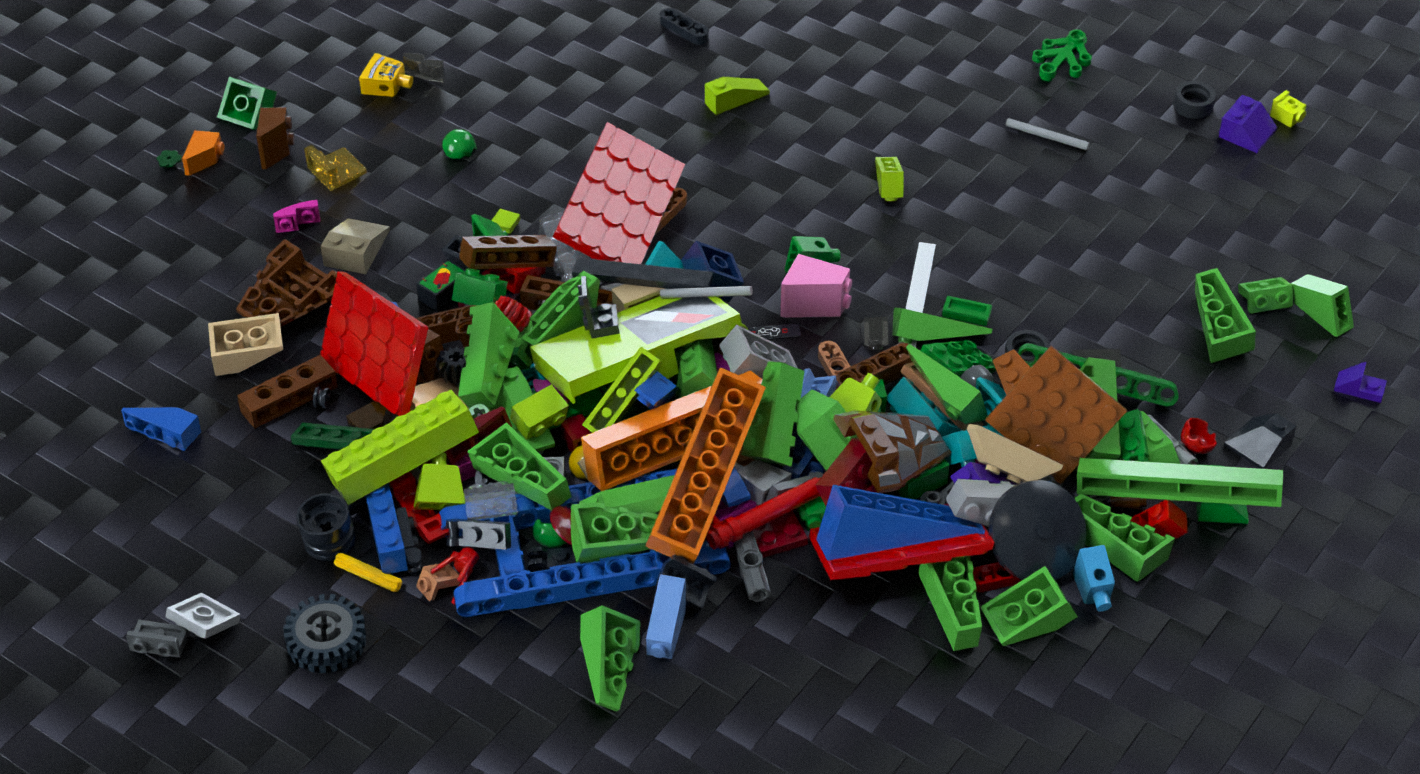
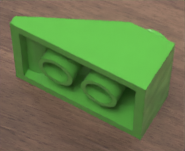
M1046 566L980 607L1003 646L1056 631L1078 617Z

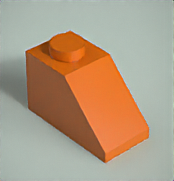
M194 131L182 158L185 175H192L218 162L220 155L224 153V142H221L220 133Z

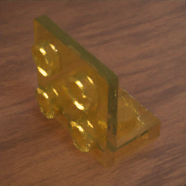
M313 145L304 148L307 168L330 191L367 173V169L344 147L326 156Z

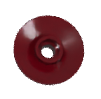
M556 506L550 513L551 524L556 533L565 542L572 545L571 508Z

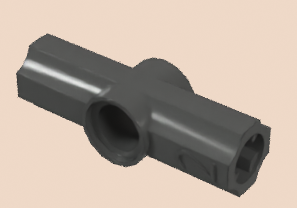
M753 531L744 534L742 539L734 542L733 545L740 566V576L744 580L749 600L760 602L771 595V590L763 567V555L758 550Z

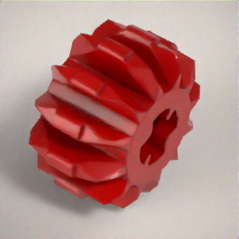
M500 296L496 300L495 305L518 331L522 332L530 322L531 312L521 303L510 297Z

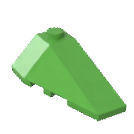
M894 308L892 335L898 336V341L912 344V340L923 341L992 334V329L908 309Z
M518 366L507 369L496 404L493 407H488L490 411L504 407L509 419L512 406L533 395L527 380ZM510 420V422H511V424H512V428H513L524 440H526V439L524 438V436L521 434V432L517 429V427H516V426L513 424V422ZM549 428L538 437L533 436L526 440L537 452L555 447V442Z
M674 475L601 491L580 501L579 504L598 502L605 504L604 507L614 509L623 507L628 508L629 512L656 514L657 512L659 513Z
M598 502L572 504L571 541L576 563L600 561L601 558L632 554L650 549L645 547L658 514L648 512L639 514L629 512L628 508L619 507V509L604 507L605 504Z
M600 606L581 615L580 640L596 704L613 711H618L627 687L625 681L627 673L632 671L633 663L631 661L633 654L638 652L640 645V621L605 606Z

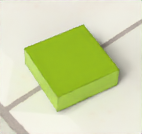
M499 209L491 221L498 223L502 231L505 230L508 234H511L520 222V214Z

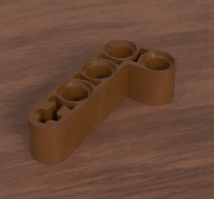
M476 305L456 308L416 319L428 326L429 330L440 335L442 344L460 340L465 348L469 347L470 336L467 335L468 325H472L473 318L469 315L470 307Z
M908 343L897 344L840 371L836 376L835 391L847 378H852L861 383L867 373L874 375L879 380L883 379L884 385L904 376L900 370L904 365L912 362L906 348Z

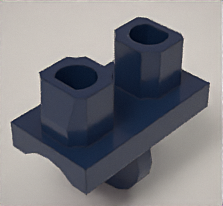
M801 444L796 446L792 458L800 463L797 464L792 461V467H782V470L792 474L791 480L809 476L811 472L825 473L824 468L810 449Z

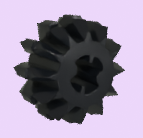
M458 345L456 348L447 347L446 351H440L436 361L439 378H444L446 383L452 381L455 385L457 382H460L462 368L466 367L465 348L459 349Z

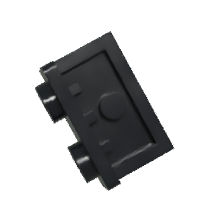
M673 555L663 563L654 589L657 590L660 574L686 579V606L700 611L703 608L709 588L716 583L717 577L710 574L707 569L691 564L686 558Z

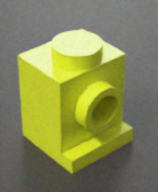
M1285 90L1273 100L1270 116L1291 128L1305 118L1306 104L1291 97L1289 91Z

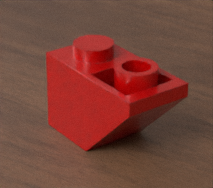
M1164 500L1133 516L1131 519L1132 522L1142 527L1147 524L1155 528L1154 532L1163 537L1168 534L1176 539L1188 533L1187 514L1170 500Z

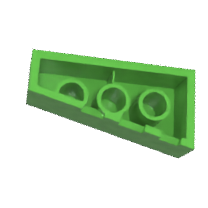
M1218 268L1196 274L1195 295L1211 363L1255 350L1256 331Z
M491 302L470 307L469 315L473 317L472 325H468L467 335L470 336L469 347H465L464 350L466 367L462 368L458 397L469 408L476 404H483L487 408L495 406L519 334L518 329L495 303Z
M1088 357L1080 370L1117 401L1115 361ZM1119 421L1085 458L1117 460L1120 457Z
M767 362L761 383L766 388L744 440L741 455L754 460H761L768 464L792 467L793 458L789 457L790 447L795 446L796 437L792 436L793 425L798 423L799 414L795 408L796 404L801 401L804 378L803 370L782 362Z
M970 556L952 557L951 561L920 564L918 574L953 651L977 647L982 630L979 603L976 598V583L973 578V564Z

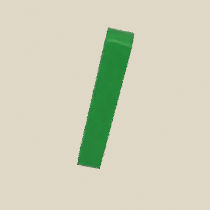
M1027 343L1019 348L1018 354L1021 356L1025 351L1032 352L1035 356L1034 359L1025 361L1032 367L1048 348ZM1060 352L1070 362L1078 364L1080 367L1087 360L1083 357ZM1116 367V377L1124 376L1127 379L1125 385H1117L1118 394L1163 406H1172L1177 402L1179 394L1177 386L1173 382ZM1146 382L1151 387L1147 392H1141L1137 389L1138 385ZM1168 388L1173 390L1174 394L1170 398H1164L1161 396V392Z

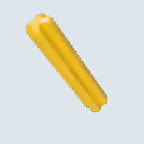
M344 553L336 555L334 560L335 566L392 592L400 590L402 585L400 578L391 574H385L382 570Z

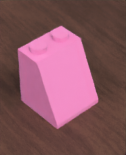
M798 254L781 283L780 316L784 318L840 317L844 309H848L851 303V296L849 295L852 286L850 269Z

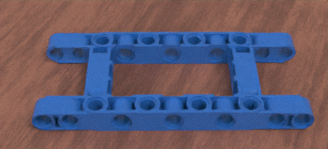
M677 469L646 473L609 489L675 475ZM591 482L570 485L569 489L572 497L560 506L571 508L572 504H579L580 501L601 491ZM516 494L491 500L448 506L439 512L442 524L441 530L447 529V519L510 523L511 548L506 550L495 549L500 577L464 582V585L454 590L456 610L463 617L522 609L655 586L663 563L670 557L649 549L648 553L625 554L601 558L600 561L583 564L577 562L550 567L548 570L530 572L525 570L523 551L520 548L517 530L534 527L535 521L538 519L543 523H551V510L522 494ZM459 528V536H463V529ZM706 541L703 542L693 565L705 568L710 574L715 575L726 572L730 568L731 563L726 547L712 549Z

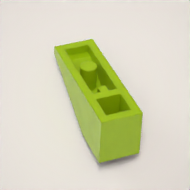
M721 77L705 84V104L715 115L770 94V90L759 79Z
M875 157L881 198H885L886 201H896L898 198H903L904 171L898 158Z

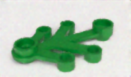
M1072 30L1065 38L1044 39L1042 50L1033 51L1032 60L1035 63H1042L1045 58L1056 56L1051 63L1040 65L1039 75L1043 81H1052L1056 76L1057 68L1065 59L1070 66L1069 75L1074 78L1082 75V66L1091 65L1092 56L1084 46L1087 43V37L1082 30ZM1063 45H1066V46L1063 47V48H1056V49H1054V46H1063ZM1075 48L1080 55L1079 64L1072 52Z

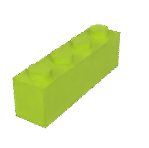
M640 346L582 425L593 433L620 422L639 396L634 390L659 370L663 364L661 360Z

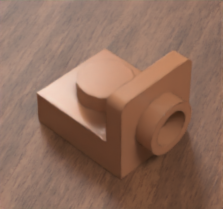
M438 564L423 566L416 586L429 601L435 600L438 589L459 585L457 580L459 574L449 564L434 574L430 571Z

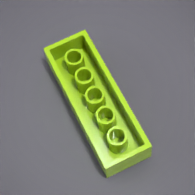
M452 390L440 393L436 398L427 403L418 405L411 412L396 417L391 423L374 429L369 435L354 440L349 446L340 451L329 454L321 462L332 484L349 505L474 436L479 431L469 409Z

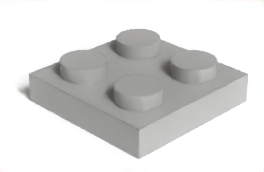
M199 593L168 607L165 617L174 621L178 626L192 631L196 636L206 639L238 624L241 614L209 596Z

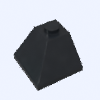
M1278 413L1252 417L1224 442V446L1259 469H1266L1292 445L1297 425Z

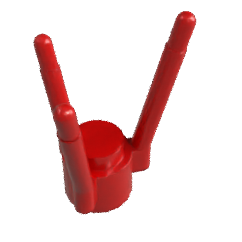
M465 547L460 553L454 551L450 557L436 565L430 572L434 574L453 561L455 569L460 573L457 580L460 582L459 586L464 585V582H467L470 574L473 572V567L479 561V556L474 549ZM454 597L452 599V604H455Z

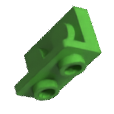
M1282 277L1238 284L1239 293L1248 300V312L1250 313L1293 306V285Z

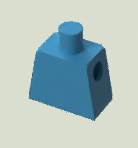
M1105 545L1080 549L1072 574L1085 604L1095 603L1097 611H1106L1112 607L1110 597L1115 581Z

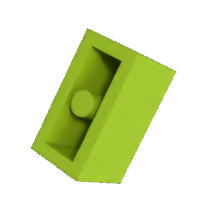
M551 384L512 406L510 420L524 438L528 440L533 436L538 437L542 435L552 425L557 426L566 419L569 405Z

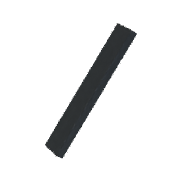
M578 258L572 270L573 278L578 277L579 273L585 271L603 282L667 289L710 287L713 280V272L587 258Z

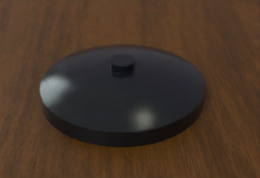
M1034 480L1022 482L1011 487L999 498L990 516L989 535L995 542L992 550L996 559L1011 575L1024 580L1046 566L1056 580L1067 574L1075 566L1079 550L1085 546L1086 524L1079 504L1067 490L1049 481Z

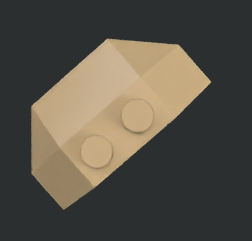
M969 424L967 427L978 462L985 464V469L997 475L1002 472L1008 475L1006 479L1013 483L1019 484L1021 482L1039 480L1062 470V464L980 425Z

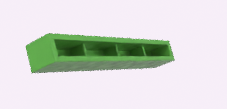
M1080 458L1077 494L1281 507L1283 470Z

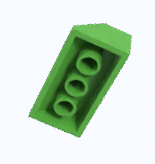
M712 338L695 340L675 348L679 371L678 374L673 376L674 384L679 387L675 393L676 400L712 386L717 375Z

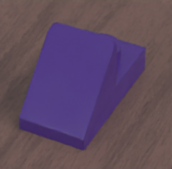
M1367 362L1339 371L1334 391L1381 403L1387 380L1364 375Z

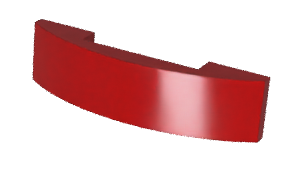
M410 471L389 482L390 491L399 508L406 507L408 517H413L414 529L422 539L430 544L449 535V529L441 530L440 514H436L434 510L414 509L417 486L416 480Z

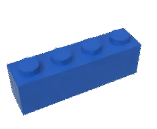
M389 483L365 495L381 570L385 574H391L408 569Z

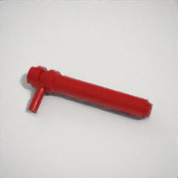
M814 477L736 517L730 516L720 521L714 515L711 526L706 534L708 544L712 549H722L728 546L730 541L734 543L742 539L744 534L820 497L815 486L820 478Z

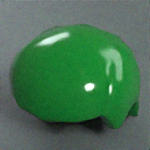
M464 129L452 130L444 137L442 142L445 154L452 159H461L464 156L470 157L473 149L476 150L477 148L471 133Z
M539 519L535 521L533 536L541 546L555 548L566 545L567 542L556 533L551 523H543Z

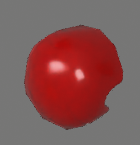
M1189 418L1181 431V441L1187 449L1196 454H1208L1217 445L1216 433H1208V423L1199 418Z

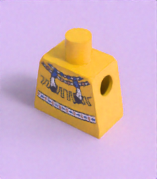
M376 53L359 77L361 94L393 97L397 94L400 87L410 89L413 85V77L405 75L402 62Z

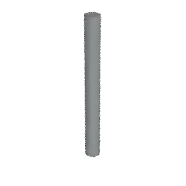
M1010 118L1006 122V126L1083 150H1088L1090 142Z
M752 286L661 289L660 297L752 295L753 289Z

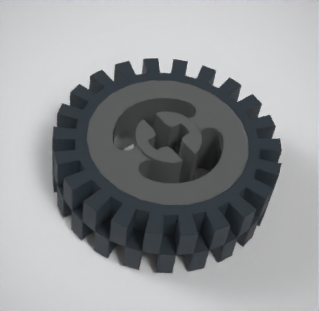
M325 594L319 595L320 601L315 602L312 596L308 598L309 605L301 601L298 603L299 610L293 608L290 611L291 616L287 615L285 619L286 624H284L283 630L287 652L295 664L299 661V666L303 669L308 665L309 671L315 672L316 667L319 666L320 673H326V666H331L332 672L338 671L336 664L340 663L342 668L348 666L347 659L353 663L357 660L356 654H362V646L366 645L367 637L364 616L361 614L360 608L355 607L353 601L350 600L347 603L346 597L341 596L337 602L335 594H330L329 600H325ZM323 625H327V626H328V628L326 629V635H327V640H328L327 642H323V638H324V628H323Z

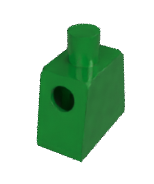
M793 236L785 264V271L788 273L798 254L828 263L839 262L841 254L838 248L831 249L823 237Z

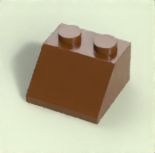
M286 107L260 108L256 138L262 169H267L290 155L291 146L295 145V135L290 132V129H292V117L288 116Z

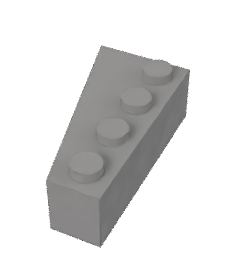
M957 479L946 500L955 517L989 526L990 516L996 502L1008 489L1015 485L1005 481H1001L999 484H990L986 480Z

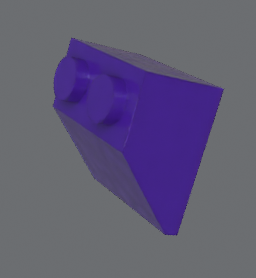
M1241 95L1222 117L1219 137L1258 153L1275 133L1277 126L1261 102Z

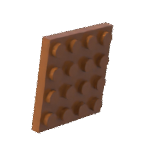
M1051 345L986 417L985 421L1007 439L1062 464V470L1050 474L1051 477L1061 484L1079 465L1080 458H1085L1127 412V409Z

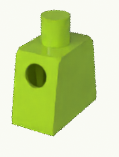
M867 373L861 383L852 378H847L830 398L838 401L846 412L855 410L877 412L882 400L874 389L880 380L870 373Z
M443 452L432 458V464H423L419 474L414 509L442 510L448 506L465 504L459 467L457 465H447L446 453Z

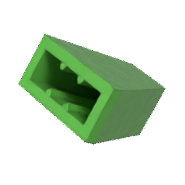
M1309 274L1291 283L1293 285L1294 304L1332 335L1338 337L1354 328L1348 286Z

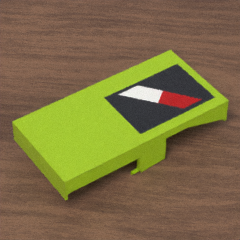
M659 296L618 312L620 334L592 339L590 330L585 331V327L582 326L533 345L530 349L535 369L575 404V396L615 381L640 346L661 360L663 364L657 372L668 379L679 373L675 348L699 339L726 337L736 325L747 330L748 328L741 323L740 313L718 297L661 298Z

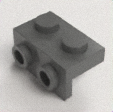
M138 620L134 631H128L126 638L130 651L159 654L164 657H180L190 632L188 629L178 625Z

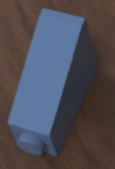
M660 574L646 637L647 655L668 659L673 657L686 613V579Z

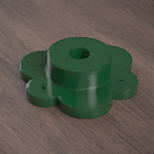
M164 150L157 157V161L160 167H174L176 163L182 161V156L176 150Z

